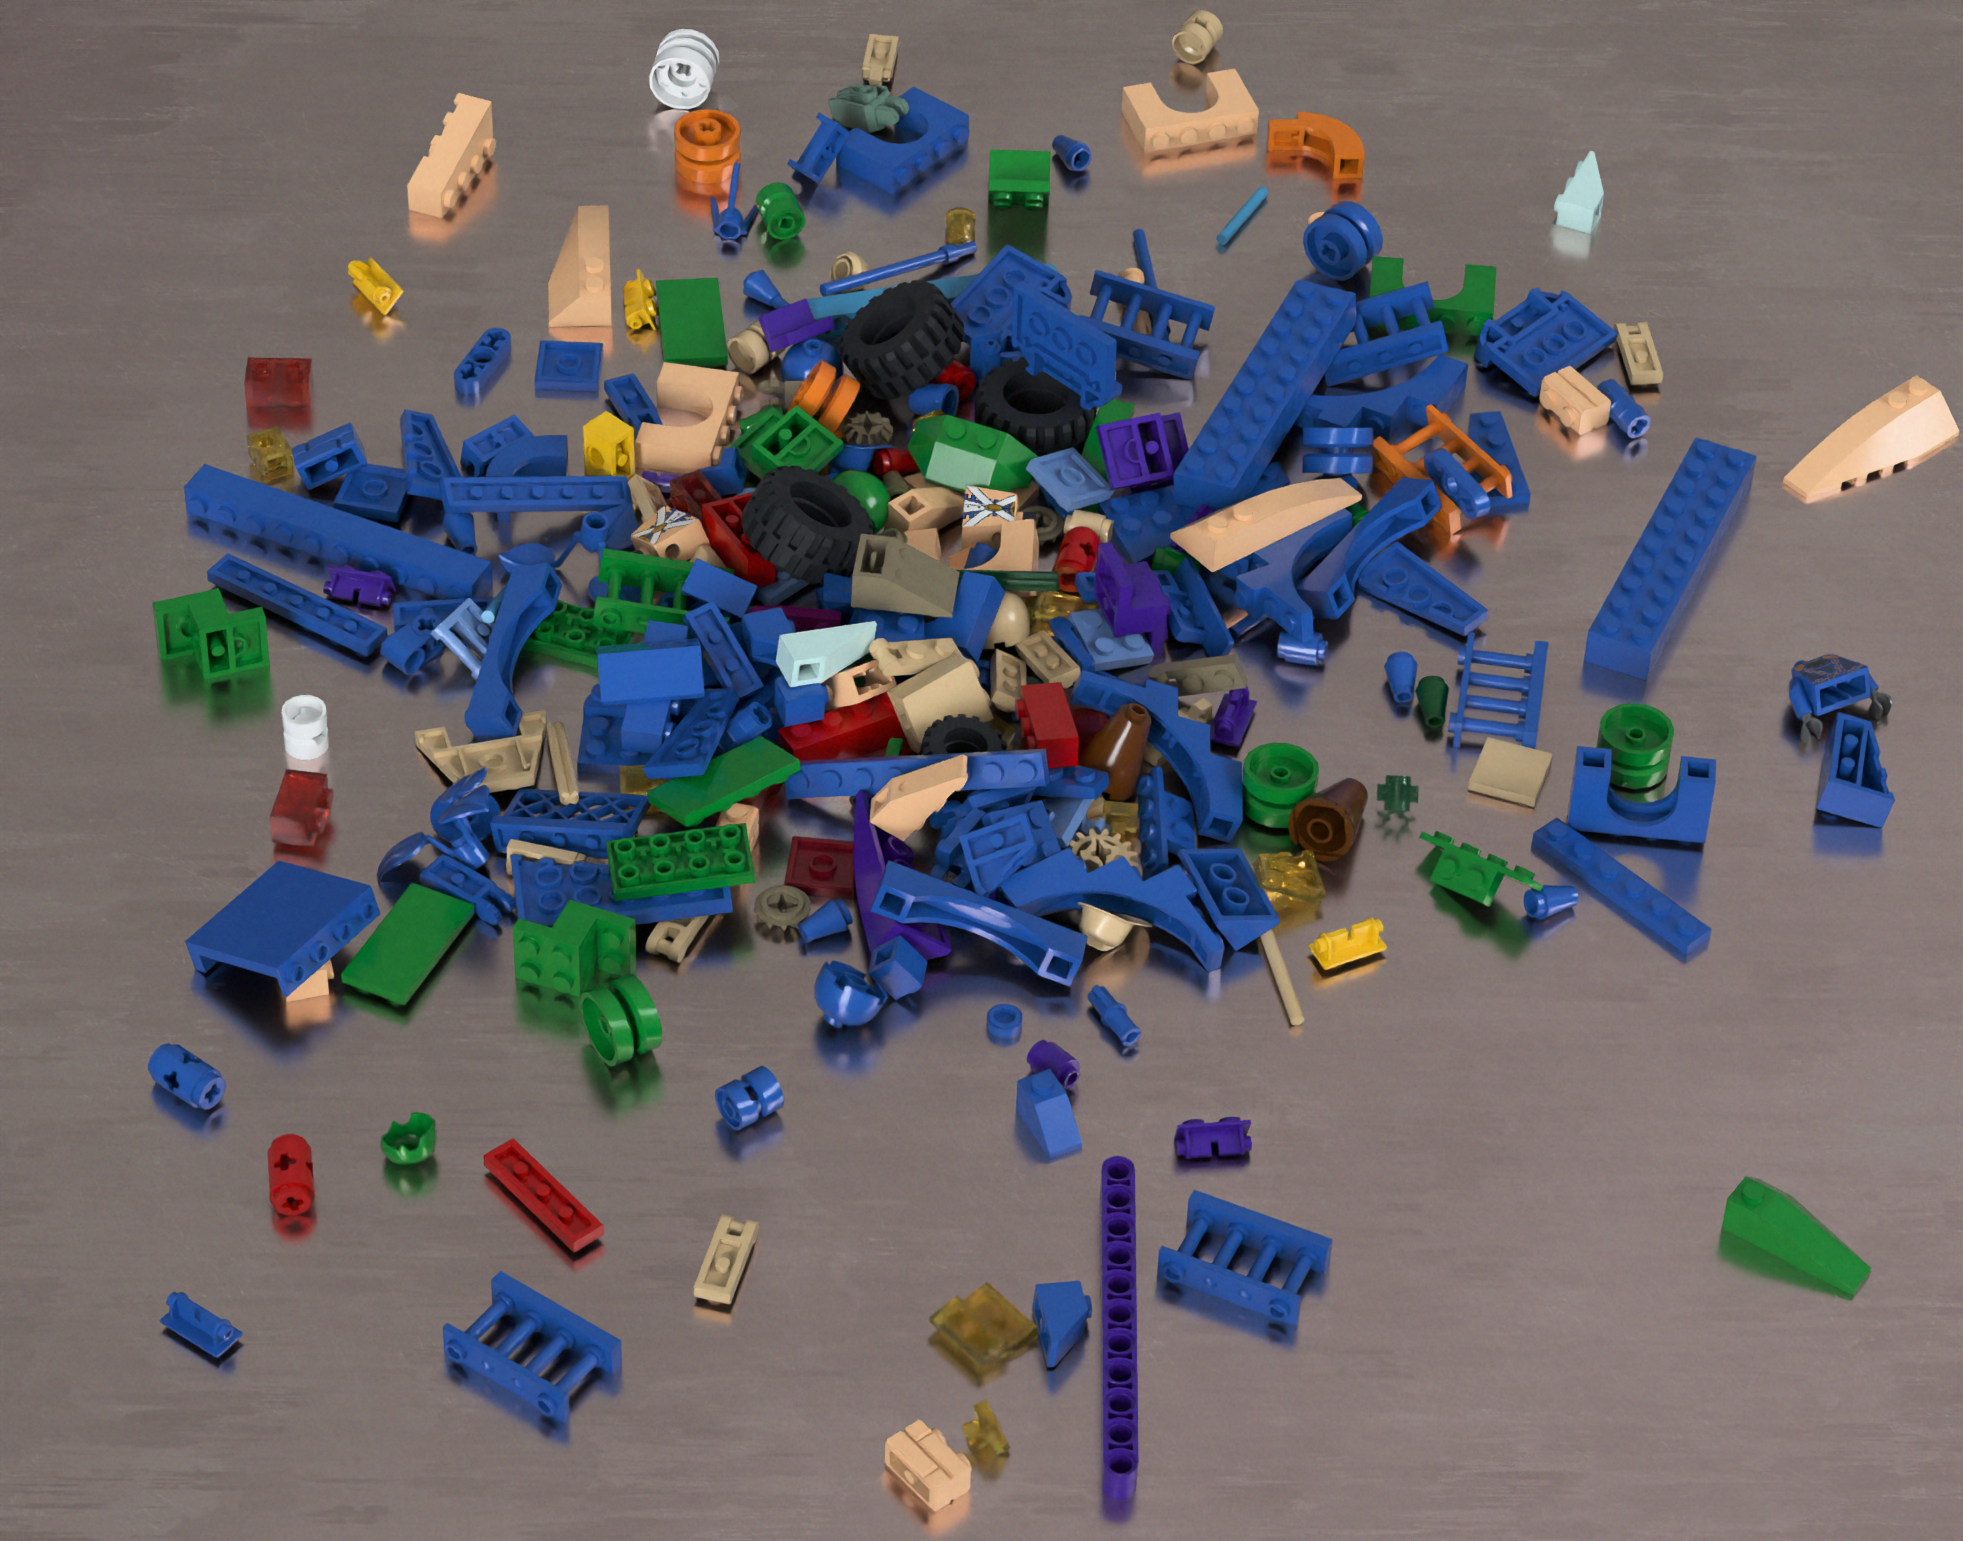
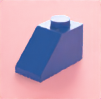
M1051 1069L1017 1080L1016 1111L1048 1158L1051 1159L1082 1148V1140L1068 1095Z
M1080 1281L1036 1284L1032 1312L1047 1367H1055L1084 1335L1086 1319L1092 1316L1090 1296H1084Z

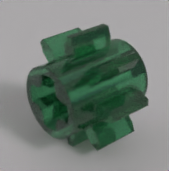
M1386 775L1385 784H1377V800L1384 801V810L1407 812L1410 811V803H1418L1419 787L1411 785L1410 776Z

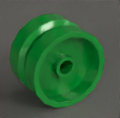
M1627 703L1619 704L1607 710L1601 717L1596 748L1612 749L1609 782L1620 787L1640 789L1648 788L1661 782L1667 775L1674 727L1671 720L1662 711L1645 704Z
M1272 742L1259 745L1251 750L1246 756L1243 765V811L1246 816L1256 823L1268 827L1288 828L1289 815L1294 807L1303 799L1316 793L1319 767L1313 755L1305 749L1289 743Z
M633 974L611 981L608 989L604 986H598L582 993L580 997V1012L583 1025L595 1051L606 1064L615 1066L630 1060L634 1051L638 1054H644L660 1047L662 1043V1028L659 1015L647 989Z

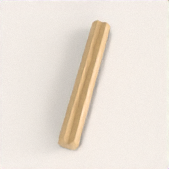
M557 721L555 724L549 722L546 725V735L560 802L565 806L569 803L575 805L579 801V792L565 727L560 721Z

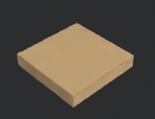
M1487 737L1469 780L1468 790L1534 807L1551 766L1553 754Z

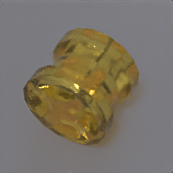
M963 207L949 210L945 215V223L947 225L945 239L954 245L973 241L975 239L974 225L976 224L974 212Z

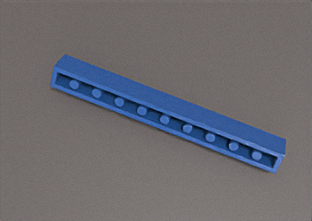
M206 464L184 486L186 511L340 565L351 566L358 571L369 573L372 570L384 572L391 576L393 583L442 600L484 597L493 586L491 561Z

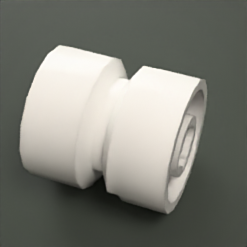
M299 695L287 700L282 706L281 712L286 752L293 758L300 760H311L320 757L327 751L329 746L327 711L324 702L312 695Z

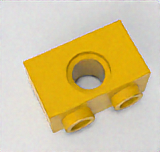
M608 411L603 412L583 426L585 476H627L629 481L635 475L634 428Z

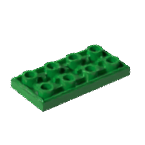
M718 277L656 280L664 362L696 367L705 366L708 368L728 365Z
M557 600L555 610L536 627L521 649L598 668L597 646L633 644L639 633L592 625L593 608H584Z
M759 736L710 760L704 775L676 777L647 791L648 802L685 827L696 826L702 823L704 818L716 812L729 810L732 804L738 801L755 797L761 790L773 784L787 781L789 776L801 770L800 761L774 743Z
M746 823L606 841L614 902L755 883Z
M412 882L341 973L342 982L406 1005L474 915V904Z

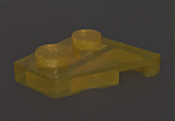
M1304 850L1297 857H1293L1290 851L1280 852L1277 855L1271 853L1259 854L1253 863L1259 887L1268 892H1277L1293 897L1298 901H1307L1318 905L1326 896L1315 856L1311 850Z

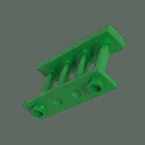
M603 548L598 581L608 583L606 597H596L592 625L644 634L646 633L649 620L685 625L682 618L684 614L690 611H686L687 596L681 594V590L694 563ZM717 567L734 575L735 569ZM621 585L641 588L639 603L619 600ZM654 590L667 593L674 592L673 607L653 605ZM724 617L727 624H729L730 617ZM689 632V639H692L693 637Z

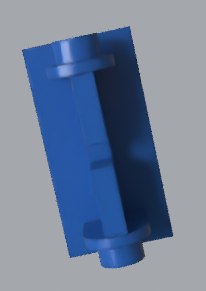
M1001 330L971 336L970 368L976 377L975 386H979V382L985 375H988L991 369L996 366L1000 367Z
M172 1292L168 1296L166 1304L169 1306L170 1311L160 1319V1323L214 1357L218 1358L243 1335V1332L233 1327L229 1320L221 1319L193 1302L186 1293Z

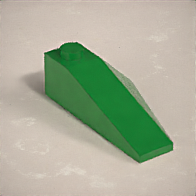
M1745 1176L1727 1198L1722 1229L1852 1296L1871 1273V1267L1792 1195L1759 1178Z

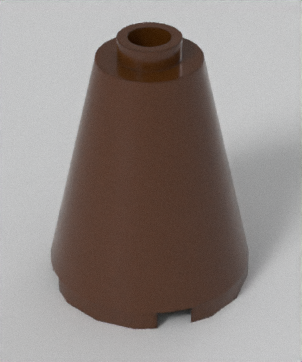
M1136 703L1122 705L1078 753L1079 766L1108 773L1109 786L1103 792L1111 794L1109 799L1115 801L1130 798L1137 788L1151 726V717L1148 711Z
M1346 778L1300 801L1292 810L1288 821L1290 836L1295 845L1299 843L1307 850L1304 854L1322 862L1336 861L1346 854L1353 845L1368 801V792L1365 786L1356 779Z

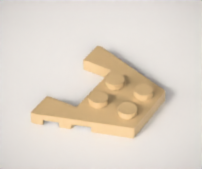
M546 710L523 713L517 729L519 736L451 747L444 726L414 731L415 743L453 783L486 766L488 769L487 775L478 787L487 785L489 793L509 789L517 790L522 787L535 785L546 732L547 713Z

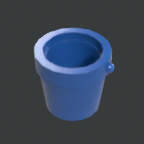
M929 383L922 389L919 387L914 390V393L909 395V410L925 418L946 414L955 416L959 403L958 388L948 383Z

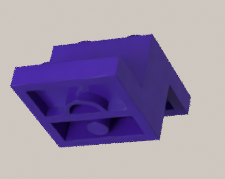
M1180 412L1163 416L1160 413L1102 424L1096 427L1110 490L1128 486L1134 489L1174 480V472L1189 450Z
M1112 542L1099 544L1094 597L1114 637L1144 633L1154 655L1162 654L1164 640L1168 638L1166 619L1167 615L1171 613V604L1169 597L1163 595L1160 589L1157 574L1152 573L1147 561L1125 565L1123 556L1117 554Z

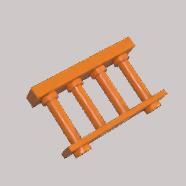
M1432 404L1426 406L1427 426L1396 445H1389L1379 436L1373 440V445L1370 446L1373 465L1394 484L1401 478L1428 480L1422 474L1426 471L1424 457L1414 463L1408 462L1403 455L1436 435L1445 443L1438 449L1444 448L1451 455L1456 453L1465 461L1460 465L1469 474L1476 471L1484 478L1478 484L1486 493L1495 488L1507 499L1513 496L1511 486L1513 479L1508 468L1494 461L1457 428L1445 412L1438 411ZM1434 482L1442 508L1432 518L1450 535H1453L1461 529V510L1450 498L1442 493L1441 488Z

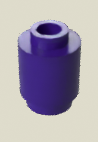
M1040 1040L1033 1045L1027 1055V1063L1035 1074L1051 1069L1064 1089L1074 1086L1080 1077V1062L1054 1042Z

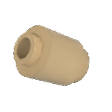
M1075 509L1073 515H1067L1064 534L1075 527H1088L1098 535L1100 544L1108 543L1112 537L1114 522L1113 520L1106 519V515Z

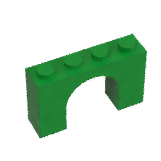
M1373 256L1369 298L1405 288L1402 281L1403 258ZM1466 264L1463 289L1451 298L1433 300L1434 308L1426 310L1430 323L1441 320L1444 332L1447 334L1480 336L1484 323L1489 318L1493 321L1496 267ZM1415 314L1396 319L1399 329L1410 330L1418 327ZM1381 323V324H1378V325H1375V326H1371V327L1386 328L1384 323Z

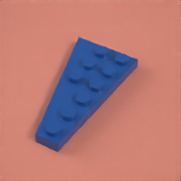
M1278 461L1268 464L1247 499L1290 485V480ZM1174 485L1098 503V513L1106 515V519L1113 520L1114 522L1112 537L1128 564L1153 559L1156 546L1163 548L1164 545L1169 546L1173 541L1170 539V533L1184 527L1197 510V508L1175 503Z
M510 855L518 918L552 928L569 899L634 918L635 925L733 912L730 886L614 902L609 865L577 861L572 866L555 864L554 859L541 858L540 862L523 861V857L520 855Z

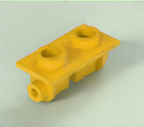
M371 257L366 263L353 260L348 264V274L354 278L352 282L386 316L403 293L402 288Z
M637 269V279L630 280L623 286L626 323L632 329H639L641 326L650 323L652 329L657 330L655 316H658L659 313L653 297L656 296V290L651 279L645 280L640 269Z
M1372 917L1367 918L1366 921L1351 925L1350 931L1342 928L1327 934L1322 933L1318 939H1315L1314 943L1308 944L1309 949L1324 970L1387 949L1386 944L1379 936V933L1383 932V924L1380 919L1374 920Z

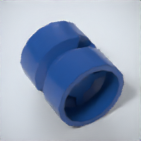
M759 1066L742 1075L741 1080L735 1079L717 1088L715 1091V1101L726 1123L732 1129L738 1131L756 1122L759 1116L765 1117L782 1108L784 1105V1095L773 1073L766 1067Z

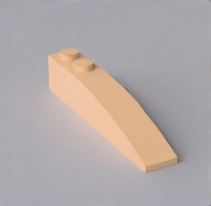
M609 205L577 207L548 282L549 327L612 326Z
M1916 375L1849 418L1808 453L1784 477L1783 483L1805 498H1810L1840 488L1844 481L1855 480V482L1867 479L1868 473L1877 470L1884 473L1893 470L1895 464L1904 461L1907 465L1917 462L1957 437L1959 429L1941 391Z
M1341 478L1296 483L1270 490L1219 509L1171 532L1170 539L1213 573L1360 501L1362 494Z

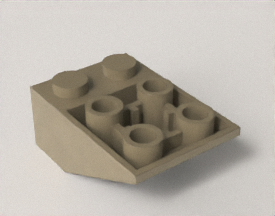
M861 534L852 575L851 607L952 618L960 572L895 537Z

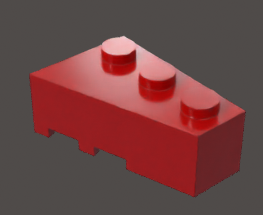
M753 492L703 504L701 525L711 544L710 547L719 556L725 567L735 569L734 576L756 585L757 589L775 584V565L770 561H765L760 556V552L757 549H753L749 543V538L745 537L741 517L743 509Z
M1062 683L1021 685V699H1015V713L1017 720H1020V743L1025 750L1045 749L1048 769L1078 766L1079 736Z

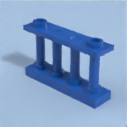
M1096 270L1090 290V295L1097 296L1090 317L1081 314L1079 317L1117 340V358L1192 381L1200 351L1193 350L1192 347L1199 328L1209 331L1215 306ZM1109 300L1127 306L1120 327L1102 321ZM1139 310L1157 315L1150 336L1132 331ZM1169 319L1187 324L1180 345L1162 340Z
M1428 281L1356 302V324L1351 332H1354L1358 345L1338 351L1324 374L1328 387L1449 352L1441 320L1430 323L1426 311L1434 308ZM1415 314L1418 327L1400 332L1396 319ZM1384 323L1388 336L1370 341L1366 328Z
M1468 632L1467 645H1460L1457 664L1464 665L1457 713L1450 712L1448 732L1454 733L1453 747L1460 748L1462 731L1515 737V741L1522 742V746L1535 749L1548 642L1535 640L1533 654L1527 653L1526 656L1473 650L1475 633ZM1471 663L1524 669V673L1531 675H1524L1522 679L1470 672ZM1468 685L1517 691L1522 692V696H1528V699L1521 698V701L1468 695L1467 690ZM1465 708L1517 714L1519 715L1518 718L1525 719V722L1518 721V724L1467 718L1464 717Z
M1194 1190L1188 1199L1186 1222L1191 1227L1177 1251L1161 1246L1158 1256L1157 1276L1296 1326L1299 1322L1302 1297L1296 1293L1309 1269L1325 1274L1330 1265L1333 1239ZM1205 1232L1226 1238L1212 1263L1192 1257ZM1240 1244L1260 1251L1247 1276L1226 1269ZM1275 1256L1295 1263L1282 1289L1261 1282Z
M500 1271L491 1280L492 1305L465 1332L449 1323L443 1326L444 1352L453 1361L462 1362L535 1405L543 1414L553 1416L565 1423L570 1418L568 1393L594 1367H600L612 1375L622 1365L621 1340ZM504 1314L511 1315L522 1323L494 1350L478 1341ZM533 1332H540L552 1339L525 1367L508 1358ZM564 1349L571 1350L582 1358L555 1385L538 1376Z

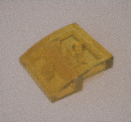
M988 1282L964 1300L957 1295L929 1317V1322L979 1367L989 1365L1012 1354L1038 1336L1037 1326Z

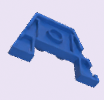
M825 573L823 602L851 603L852 578ZM858 608V623L871 621L877 623L874 640L884 638L887 642L924 640V615Z

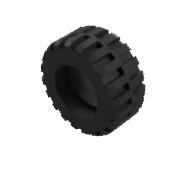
M912 280L911 283H899L895 288L890 287L884 290L883 294L878 297L874 296L864 308L861 307L856 312L854 319H850L846 325L847 330L841 336L840 355L844 364L869 395L881 399H896L900 395L907 396L914 393V390L919 387L921 389L924 388L934 377L938 378L946 366L949 367L954 361V355L958 354L961 349V342L964 341V323L941 290L934 284L919 280Z
M1020 357L1018 361L1014 362L1012 360L1003 362L1001 367L996 366L991 369L988 375H985L979 382L975 395L974 423L1010 434L1039 457L1072 447L1082 455L1096 418L1097 407H1093L1090 410L1080 407L1081 395L1043 371L1032 376L1025 370L1030 365L1025 357Z
M780 466L768 471L764 475L743 509L741 520L745 537L749 538L750 545L754 550L757 549L760 552V556L765 561H770L775 565L774 568L781 572H787L790 574V577L796 580L802 579L808 584L816 585L820 583L823 586L825 573L849 578L854 570L861 534L873 535L872 520L869 519L867 510L860 506V501L855 496H851L845 487L832 482L833 479L825 475L821 476L811 469L803 470L801 466Z

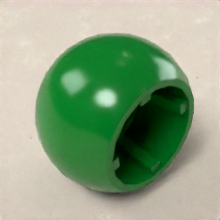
M857 470L845 471L834 476L832 482L845 487L851 496H855L860 501V506L867 510L869 519L872 520L873 535L878 534L888 520L890 495L884 483L867 472Z

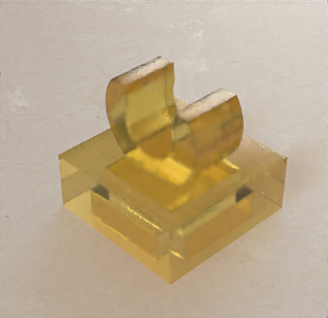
M1104 801L1102 818H1104L1106 824L1112 825L1111 837L1119 833L1121 834L1120 842L1124 843L1126 832H1137L1139 804Z
M987 1399L974 1405L973 1408L978 1420L969 1421L961 1427L972 1450H981L988 1443L991 1444L996 1455L1010 1449L1000 1422Z

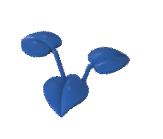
M633 504L619 505L600 513H587L583 517L581 531L574 532L573 539L557 560H555V555L551 549L539 543H525L515 546L507 552L499 553L498 560L509 576L513 567L549 563L555 572L554 568L560 567L576 544L580 542L587 551H599V561L601 563L603 548L606 546L619 551L634 547L631 534L639 528L635 517ZM598 576L590 580L588 587L589 595L595 603L597 596L606 597L608 583L598 581ZM621 585L619 600L639 603L641 588Z
M486 766L457 780L440 797L439 801L443 806L453 802L454 806L444 811L438 818V822L445 824L456 820L461 830L450 840V843L453 845L452 848L447 847L430 835L425 836L423 832L413 834L393 846L384 856L377 871L379 881H381L384 873L415 856L426 844L434 845L453 859L457 857L463 865L472 870L479 868L490 858V854L473 832L466 817L477 813L489 812V788L487 785L478 787L487 775L488 769Z

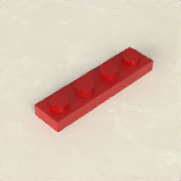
M514 1138L483 1155L484 1166L573 1252L578 1251L604 1235L603 1224Z

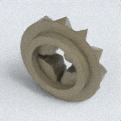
M866 410L862 415L853 413L852 418L844 420L842 436L848 444H887L893 436V426L890 425L889 418H882L879 412L869 414ZM864 427H870L869 434L866 433Z
M1041 506L1027 507L1018 511L1036 513V527L1042 523V527L1036 529L1040 546L1044 542L1054 543L1056 538L1062 537L1064 522L1056 511Z
M786 885L765 889L757 896L754 905V912L757 913L759 922H766L769 929L780 926L783 931H785L787 926L798 929V924L805 921L811 911L809 897L802 890ZM781 903H784V907H786L785 913L779 912Z

